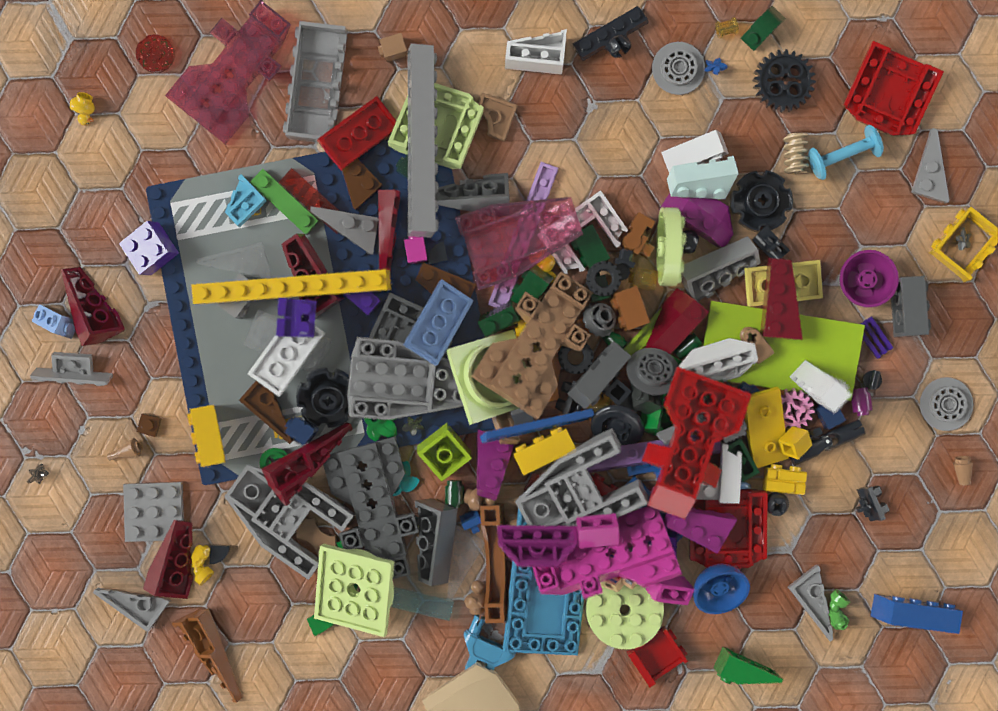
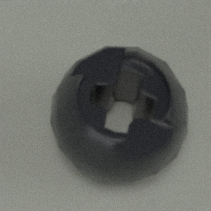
M685 230L682 232L686 235L683 253L691 254L696 250L699 236L693 230Z
M773 492L768 495V513L773 516H781L788 511L789 500L786 495L780 492Z

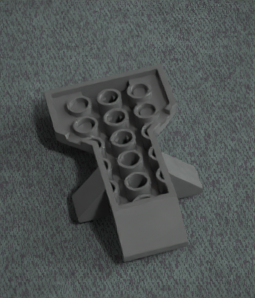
M396 436L331 453V456L323 464L331 494L353 506L358 526L339 533L343 549H358L364 546L365 551L376 557L394 561L393 579L410 575L409 555L404 536L418 533L419 530L414 513L398 515L393 499V494L406 473ZM360 461L367 464L365 470L359 468ZM365 479H367L368 482H372L370 488L364 486V483L366 482ZM370 498H373L374 501L377 500L378 503L375 507L369 504Z

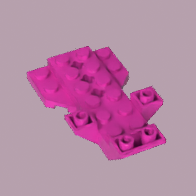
M647 506L618 517L619 545L579 548L578 544L558 567H533L540 594L565 595L581 589L583 598L586 599L603 593L601 582L619 576L636 582L637 585L647 587L682 575L659 510ZM652 541V545L648 546L647 542ZM633 547V551L629 552L628 549Z

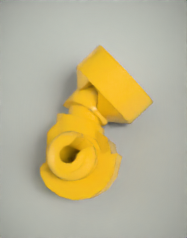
M197 545L191 556L192 568H194L193 572L195 574L194 580L199 586L205 584L214 574V571L209 566L203 567L205 560L208 559L210 554V547L208 545Z

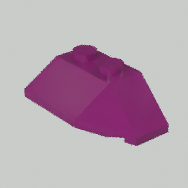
M669 193L661 207L679 208L681 217H684L685 220L684 226L689 230H693L700 237L719 249L727 246L734 234L729 206L717 199L671 197Z
M497 526L499 547L518 567H558L578 545L576 526Z

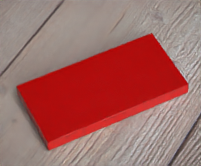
M376 96L319 137L317 141L342 171L391 135L396 119L378 96Z

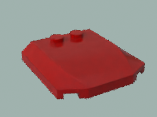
M872 41L843 105L856 121L865 125H871L890 136L913 135L918 129L944 71L929 64H922L892 51L891 48Z
M740 489L739 503H720L719 500L696 499L692 506L693 508L724 514L729 513L737 521L718 554L689 539V559L702 564L706 568L715 564H727L736 568H749L754 563L767 559L768 492L757 489Z

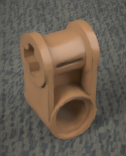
M745 327L741 330V341L755 345L758 358L756 363L758 365L774 354L773 349L757 330L752 327ZM749 333H752V334H753V335H752V338H753L752 340H749V339H748V338H749V336H748Z

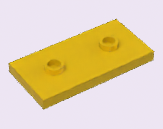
M776 386L753 393L745 414V424L747 426L749 454L757 468H761L789 459V456L783 455L779 439L786 433L780 388Z

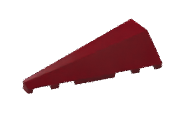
M378 190L379 270H389L390 272L397 235L395 229L401 198L399 190Z
M350 423L342 424L262 468L268 485L285 506L291 503L289 500L296 492L299 493L303 489L301 486L307 479L312 478L331 456L330 452L335 446H339L342 443L341 439L347 432L353 430Z

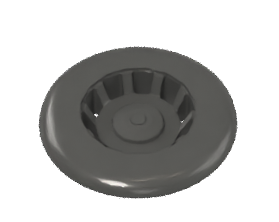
M644 348L638 350L629 358L627 375L631 383L638 390L650 395H663L668 393L676 367H679V365L670 354L663 350Z

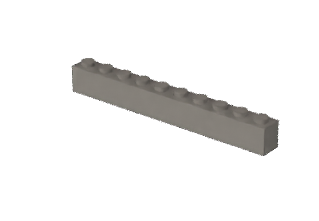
M412 43L407 51L408 236L432 237L435 231L438 230V220L435 219V212L438 211V201L435 200V194L438 191V182H435V175L438 172V164L435 163L438 146L435 144V138L437 137L438 129L437 126H434V119L437 118V108L434 107V101L437 99V89H434V83L437 81V71H434L437 53H434V45Z

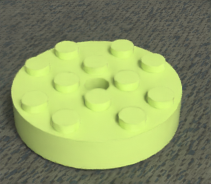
M661 207L659 212L656 236V269L659 286H677L682 280L681 273H684V261H681L683 255V245L686 243V235L682 233L685 220L684 217H681L679 208Z
M637 584L633 589L623 585L619 592L602 586L603 593L586 599V617L592 631L602 642L614 648L633 649L646 644L656 635L663 621V602H655L645 587ZM624 604L629 605V611L626 614H621L619 611L620 607Z

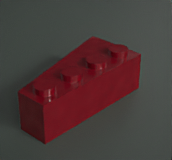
M297 233L281 244L293 277L329 274L305 234ZM342 294L299 297L300 300L317 301L316 317L345 299Z
M768 258L760 334L763 337L803 340L792 260Z

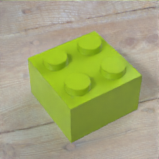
M448 423L417 445V454L441 481L472 459L471 450Z

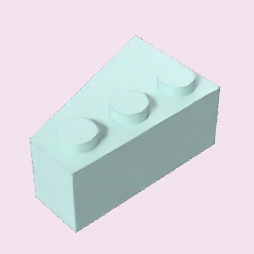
M734 156L728 157V160L718 162L712 159L709 160V163L700 165L694 162L672 166L667 177L671 197L726 199L739 174Z

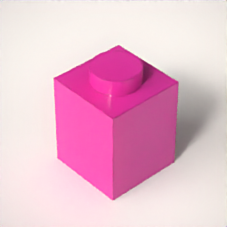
M408 236V239L404 240L408 264L427 262L424 237Z

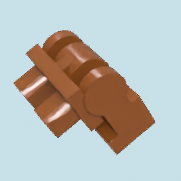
M638 212L627 228L630 232L622 239V247L633 251L634 257L638 254L644 258L649 257L655 247L647 243L648 238L642 234L645 230L649 231L655 221Z

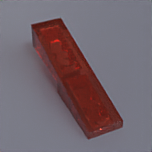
M291 168L279 181L309 210L312 206L340 211L294 168ZM324 222V223H325L330 229H332L336 234L339 233V232H337L335 229H333L329 224H327L326 222Z

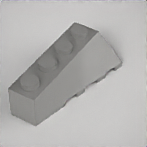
M747 236L684 264V273H681V281L687 294L697 302L704 297H711L714 295L713 291L722 285L726 287L734 277L744 275V268L756 267L761 263L758 249Z

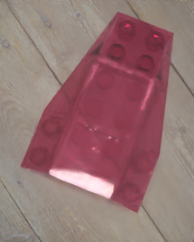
M571 197L492 204L455 217L473 264V275L478 290L518 277L583 235Z

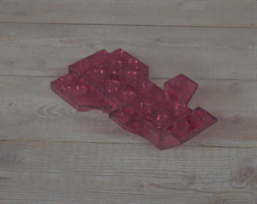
M262 0L250 12V18L239 31L221 18L209 33L225 46L224 50L212 64L188 66L165 95L225 145L249 117L247 88L258 74L271 81L282 67L272 57L283 45L291 24ZM229 72H232V74L234 75L233 78L229 77L227 79V74ZM221 86L220 89L222 91L220 93L216 92V87ZM205 101H208V104L210 105L208 108L204 107L203 105Z

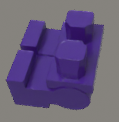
M278 297L277 315L284 317V319L277 318L276 336L314 338L317 301Z

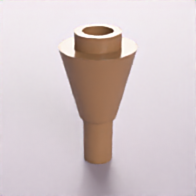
M132 438L116 451L108 453L107 459L111 461L119 457L140 456L143 450L140 441Z

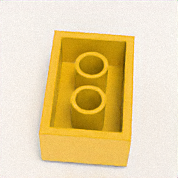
M215 405L190 409L187 418L189 425H193L194 428L191 438L193 445L197 444L198 452H195L196 463H200L201 467L225 463V454Z
M561 426L550 430L551 434L545 437L541 434L532 439L533 443L529 445L523 443L515 447L516 451L513 452V455L523 476L561 458L575 449L565 427L562 429Z

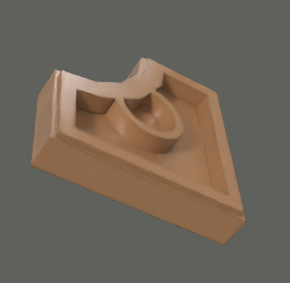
M482 93L478 104L484 107L482 116L487 121V136L505 142L518 105Z

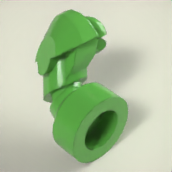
M835 589L830 594L831 601L828 607V614L834 629L845 630L848 627L849 618L839 608H846L850 604V600L840 590Z

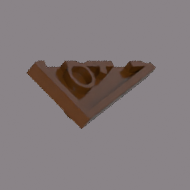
M255 381L239 401L287 443L291 444L294 439L286 434L285 430L287 427L285 425L287 422L275 393L258 381Z

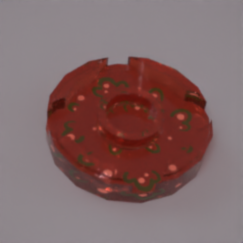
M158 34L148 35L138 43L136 59L146 71L162 73L173 64L175 50L171 42L164 36Z

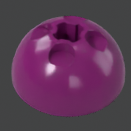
M863 250L850 256L843 264L839 276L843 294L849 301L861 307H876L886 303L896 292L899 281L898 271L894 262L887 255L876 250Z

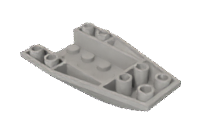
M358 337L351 357L348 386L349 416L389 420L463 407L449 360L442 357L439 364L435 366L405 347L404 343L393 340Z

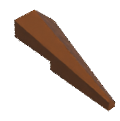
M198 609L172 622L174 627L178 626L185 634L182 638L185 641H190L195 650L194 653L211 675L216 674L222 681L220 686L222 689H228L233 698V703L241 700L243 697L210 610Z

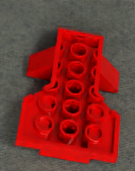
M676 367L664 402V406L675 427L669 447L648 442L642 458V462L661 468L647 506L685 519L697 498L701 484L716 489L722 470L709 462L714 444L740 431L752 394L684 368ZM709 396L708 399L711 402L705 404L703 397ZM700 414L703 415L702 418H705L702 422H698L697 416ZM695 432L697 433L698 440L692 441L690 435Z

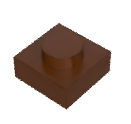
M141 413L136 432L157 437L162 418Z

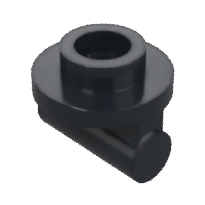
M876 370L866 372L862 378L863 385L869 390L876 391L882 384L881 372Z

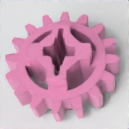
M793 388L792 392L789 393L785 389V394H781L782 404L784 403L782 407L785 428L787 426L789 428L792 426L801 428V424L807 426L806 420H812L810 414L814 413L812 400H809V395H804L802 390L796 393L795 388ZM790 404H792V406L794 407L795 415H793V413L791 412Z

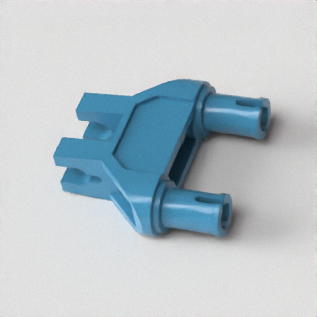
M474 615L470 628L464 631V639L470 654L464 670L475 664L477 660L487 663L485 668L494 670L496 666L513 659L516 655L515 652H504L503 644L501 645L480 635L485 622V617L481 616L479 623H477L480 615Z

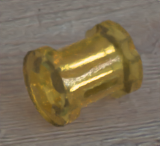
M735 17L728 21L715 22L716 34L719 39L723 38L724 35L732 33L736 35L739 33Z

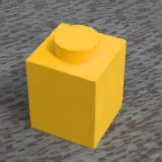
M794 426L779 439L783 455L798 460L812 447L809 432Z

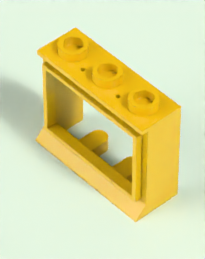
M972 207L965 210L962 208L956 214V221L953 224L949 223L942 231L944 235L941 239L937 238L930 247L932 249L929 254L933 255L959 276L963 282L973 278L971 276L972 273L984 264L982 261L987 255L995 251V246L998 243V228ZM968 218L991 237L969 264L962 269L940 250Z

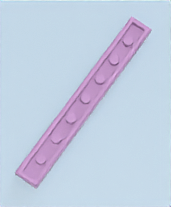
M540 162L488 303L492 307L497 308V306L500 307L504 303L507 304V301L510 302L513 294L511 291L517 283L559 169L555 166Z

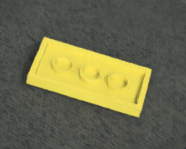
M820 260L793 262L797 301L823 298ZM767 265L744 268L747 306L763 305Z

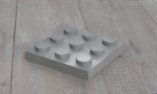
M183 482L123 484L125 542L163 541L173 520L184 521Z

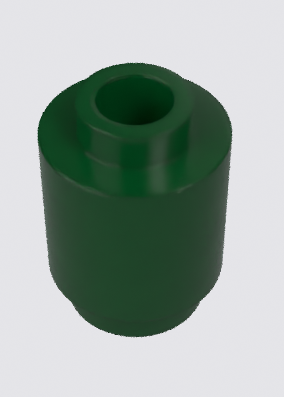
M447 480V485H445V504H449V506L454 508H460V504H464V485H462V480Z

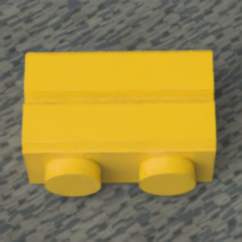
M771 464L770 467L764 468L762 488L765 491L804 495L807 472L801 471L802 467L790 466V469H782V465Z

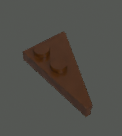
M359 159L342 170L352 206L355 210L361 207L383 186Z

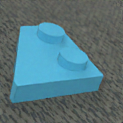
M242 174L238 177L237 188L233 190L231 201L225 211L239 228L267 202Z

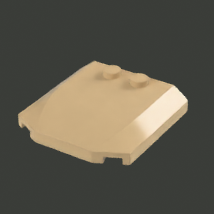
M476 662L422 699L426 711H520L518 700L499 674L492 669L489 670L481 666L479 662Z

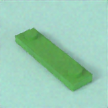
M263 168L251 180L250 183L305 235L319 222L312 213Z

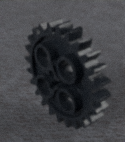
M788 49L783 54H781L780 50H777L776 56L771 52L768 55L769 59L764 57L762 59L763 63L759 62L757 65L759 69L754 71V74L758 77L752 79L753 82L757 83L753 89L759 90L755 96H762L760 103L766 101V108L773 105V111L780 107L781 113L785 108H787L788 112H791L793 107L797 110L800 107L799 103L804 105L806 103L805 99L811 98L808 92L815 90L810 86L816 83L815 80L811 79L815 73L809 72L813 66H806L808 59L801 60L803 54L796 57L795 51L789 55ZM771 67L777 68L779 75L773 74ZM790 68L796 69L798 76L792 75ZM770 86H775L778 89V94H773L770 91ZM789 87L795 88L797 95H792Z

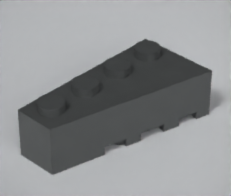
M432 498L415 500V508H418V517H415L417 525H419V537H416V542L420 549V554L417 555L418 580L431 587L446 584L449 581L458 509Z

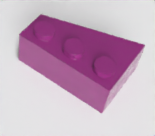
M478 430L476 435L477 495L495 501L514 444H500L499 440L482 443L480 436L485 432Z
M691 507L685 519L669 513L663 519L666 527L717 554L737 521L729 513L724 514Z

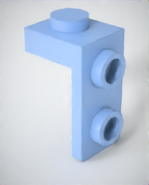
M43 305L38 306L32 319L33 323L54 334L70 339L73 338L75 327L72 318L61 315Z

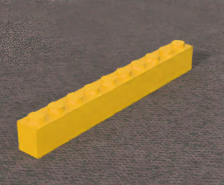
M389 270L191 284L193 304L199 305L278 299V297L295 298L391 290Z

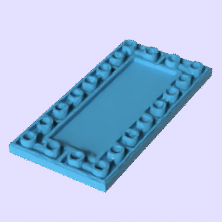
M518 508L517 525L528 526ZM512 561L503 651L578 656L584 604L581 589L565 595L540 594L533 567H518Z

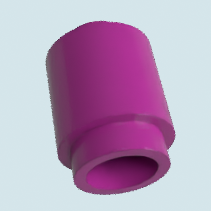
M868 388L853 389L851 400L853 413L857 412V416L869 415V411H873Z

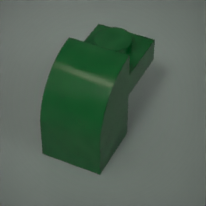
M771 6L751 25L741 39L755 51L786 18L775 7Z

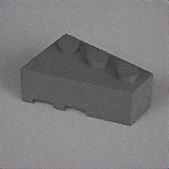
M613 341L597 356L589 369L584 372L567 394L584 409L590 404L594 406L601 398L598 395L601 392L604 393L611 384L609 382L615 380L620 374L619 370L631 356Z

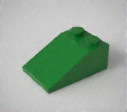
M722 647L713 667L717 675L721 677L720 680L730 685L732 682L738 685L783 682V678L775 670L725 647Z

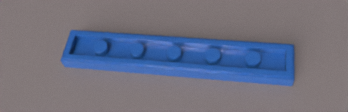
M593 408L488 431L482 434L480 439L482 443H488L586 421L593 417Z

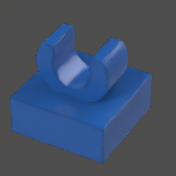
M470 511L459 516L464 530L470 528L473 534L480 532L478 524L481 523V517L478 511Z

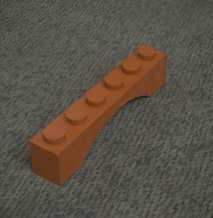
M504 503L484 504L480 506L486 553L485 623H505L508 606L506 553L498 545L497 532L498 525H505Z

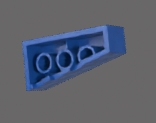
M874 594L871 617L895 626L959 634L963 611L956 609V605L950 603L939 605L938 602L930 600L922 602V600L910 598L909 600L900 596L893 595L891 597Z

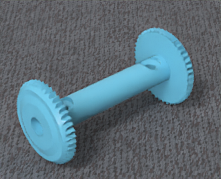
M867 125L864 129L865 139L823 156L815 148H811L808 152V160L815 176L821 180L826 179V166L868 149L872 151L875 157H880L883 154L884 146L877 129Z

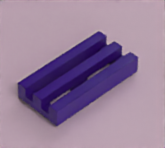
M872 316L860 323L865 325L866 331L880 349V352H878L866 334H863V341L876 359L894 348ZM867 323H870V325L872 326V328L874 329V331L877 333V335L879 336V338L882 340V342H883L884 345L886 346L885 348H884V346L881 344V342H880L879 339L876 337V335L874 334V332L872 331V329L869 327V325H868Z

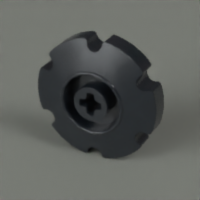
M768 170L764 171L763 175L753 171L743 176L736 183L739 190H734L730 196L732 214H739L740 216L738 223L754 232H758L761 227L767 226L770 230H773L782 225L787 220L785 211L789 212L793 207L792 191L790 188L786 189L783 186L785 179L777 173ZM758 199L765 200V203L758 202Z
M327 367L316 369L307 374V382H301L296 392L297 407L303 408L301 409V416L307 422L317 427L325 423L328 428H332L349 420L348 386L350 375L340 369L329 372Z

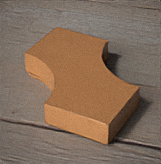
M305 518L296 530L297 539L309 542L315 548L317 557H319L322 544L337 547L336 535H329L323 532L317 525L316 518Z

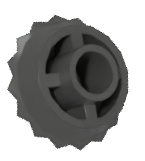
M589 303V306L585 307V311L582 313L585 328L589 329V332L593 333L596 337L609 336L611 332H614V327L616 326L614 310L604 303Z

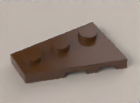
M424 262L416 278V281L431 294L440 280H444L469 298H471L476 287L475 283Z

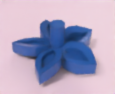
M720 58L715 59L714 62L706 60L708 67L705 68V72L713 71V74L718 75L720 71L727 69L728 65L721 63Z

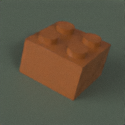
M637 286L612 295L610 304L612 309L617 311L619 316L616 318L617 324L620 329L623 328L624 332L650 323Z

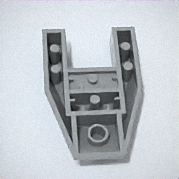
M613 429L593 437L559 458L515 501L528 526H576V517L616 513V518L648 504V495L639 479L601 497L586 469L620 453L621 444Z
M247 464L224 497L261 547L309 580L318 568L319 557L291 538L310 510L341 532L346 529L355 516V512L307 482L301 486L303 489L299 493L296 492L289 500L291 503L285 506L268 485L262 469Z

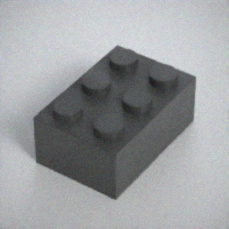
M925 276L899 278L896 292L891 297L894 337L929 334L931 321L928 319L927 311H929L930 304L926 298L928 282L925 280Z

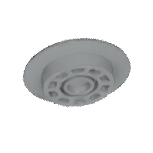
M672 42L663 46L655 55L652 73L656 83L664 91L675 95L687 94L696 89L702 82L705 74V62L701 53L694 46L685 42Z
M948 377L936 379L927 385L921 395V413L926 422L938 430L951 431L958 429L969 420L972 414V394L967 386L957 379Z

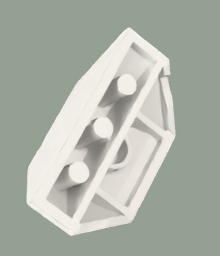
M728 338L693 349L679 367L715 381L722 379L727 381L740 377L752 364L758 361L753 343Z

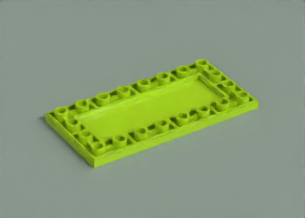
M710 301L703 346L728 338L741 341L740 332L745 327H752L760 333L763 309ZM800 315L803 340L763 337L773 349L774 354L759 365L757 363L752 364L740 377L727 380L729 382L767 388L777 386L780 390L787 389L788 391H792L795 388L796 392L802 390L804 394H807L790 378L795 370L806 360L829 376L842 380L849 387L847 391L851 396L847 400L851 401L865 325ZM749 333V334H748V336H749L748 339H749V340H752V339H753V338H752V335H753L752 333Z

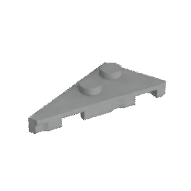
M311 206L310 212L315 214L316 217L329 224L333 229L350 239L351 242L355 245L357 244L368 254L373 255L378 224L377 217Z
M97 588L93 591L95 595L147 632L171 601L167 598L105 588Z

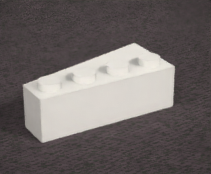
M806 360L790 376L818 404L833 412L851 396L847 391L849 387L842 380L829 376Z

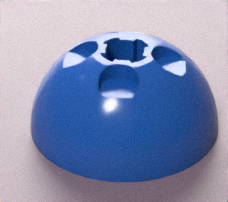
M715 564L704 569L696 578L693 586V599L697 608L704 613H725L735 609L744 602L750 591V583L747 577L736 567L727 564Z

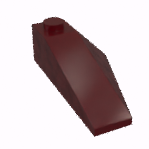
M81 267L61 270L75 331L82 346L102 343L125 331L119 313L115 308L112 309L108 305L106 297L99 294L94 287L95 284Z
M173 520L148 570L143 589L153 596L188 599L193 581V574H191L192 522Z

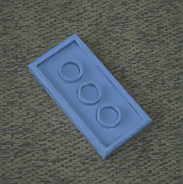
M440 280L403 345L437 366L474 300L444 280Z

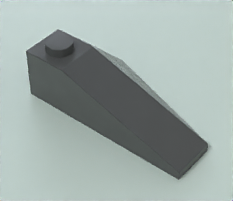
M508 173L484 175L481 180H466V183L462 185L453 183L438 187L435 200L438 201L440 206L490 216L510 215Z

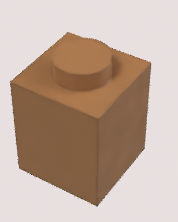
M402 33L379 39L381 45L377 47L381 58L385 57L386 62L407 56Z

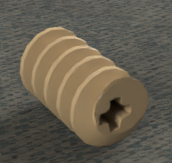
M791 133L783 139L785 143H788L784 145V150L788 151L784 153V157L788 158L784 161V164L789 166L784 169L785 173L802 174L808 172L804 171V168L808 167L809 164L803 163L804 160L809 159L808 156L803 155V153L809 151V149L803 148V145L808 144V141L803 140V137L808 136V133Z

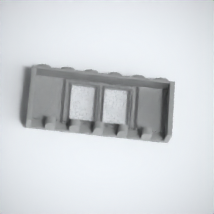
M299 21V27L295 29L297 45L293 47L295 61L294 65H291L290 76H293L292 84L289 83L288 85L290 101L286 103L285 109L288 117L283 125V133H285L288 139L318 143L317 139L336 126L348 33L345 26Z

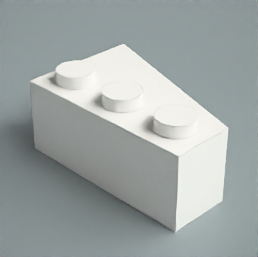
M567 29L553 34L545 33L539 37H526L507 41L505 69L562 75Z
M717 130L661 152L669 173L672 166L694 162L700 165L712 159L717 161L729 154L722 134Z

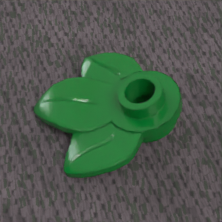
M364 418L367 424V435L376 442L381 435L385 437L397 435V429L393 422L395 419H376L372 421L371 418Z

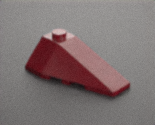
M676 288L663 303L645 348H656L671 354L709 312L695 299Z

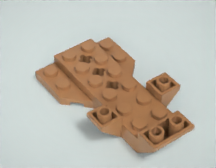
M563 272L557 275L540 301L525 292L515 308L526 323L520 335L515 339L492 343L471 377L535 419H538L558 386L552 359L560 345L581 351L590 337L589 333L577 325H573L593 292ZM532 345L537 346L538 350L536 352L533 351L534 347ZM527 361L529 367L524 368L523 362ZM514 377H517L519 383L514 384V383H513V382H514V379H513V378H514Z

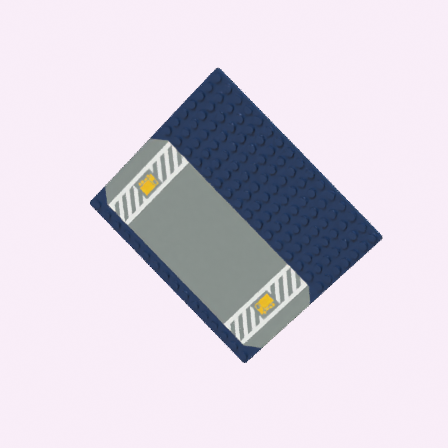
M389 139L381 141L358 159L383 185L379 190H399L401 192L395 229L397 235L390 272L391 290L372 292L382 303L371 316H368L342 294L345 299L315 318V326L324 331L325 335L281 397L275 394L286 422L291 417L301 416V409L303 408L297 407L296 392L301 382H307V374L316 369L327 367L329 372L340 369L350 375L351 357L357 338L369 337L389 292L423 308L432 295L416 281L423 262L408 264L404 240L408 239V155L388 145ZM326 151L146 187L151 220L160 223L179 252L178 255L161 267L188 413L193 408L215 405L225 454V463L201 467L200 463L198 464L203 485L236 480L247 464L260 468L261 455L270 448H281L287 454H290L304 446L298 443L295 438H293L294 441L291 444L287 443L239 401L256 381L248 375V372L276 335L277 318L284 319V317L277 315L278 299L252 301L248 306L250 308L245 317H240V319L230 315L219 307L217 303L193 304L191 284L234 281L239 273L250 280L293 277L281 244L297 233H304L263 194L261 195L267 202L239 228L225 213L227 205L231 201L233 190L237 188L239 175L242 174L251 182L263 168L309 212L312 206L377 217L378 224L373 255L368 254L357 244L355 245L350 239L337 232L318 217L316 218L319 222L306 237L329 274L379 270L378 191L361 207L355 210L352 206L343 172L337 167ZM438 165V172L435 175V182H438V187L455 184L451 168ZM438 205V211L435 212V219L438 220V230L435 231L432 237H424L428 261L424 263L429 265V254L432 248L444 241L448 261L431 264V266L474 283L460 209ZM475 289L471 296V299L474 301L456 331L450 348L485 338L478 324L480 310ZM299 297L287 298V299H297V300H300ZM464 406L401 417L393 421L397 429L396 439L398 447L419 444L446 423L450 425L458 436L475 433L478 430L495 429L492 418L470 425ZM348 413L349 420L347 422L352 425L353 430L347 432L341 439L342 443L339 446H335L330 454L375 442L367 435V424L364 418L350 417ZM320 424L318 427L319 431L311 441L339 426L328 428L327 424ZM191 425L192 433H194L193 425ZM381 435L380 438H379L377 441L383 440V439H386V438H390V437H385V436ZM194 444L195 450L198 452L197 444ZM271 458L272 463L275 462V461H277V460H279V459L274 460L273 458Z

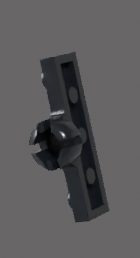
M636 6L573 43V48L582 61L605 49L609 51L612 57L620 58L622 57L619 53L620 49L624 55L631 49V42L627 36L648 24V18L640 7Z

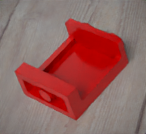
M665 626L660 628L656 635L646 644L626 651L649 688L656 684L655 681L682 662H688L685 658L688 655L682 645L677 646L674 641L677 637L671 629L667 631Z

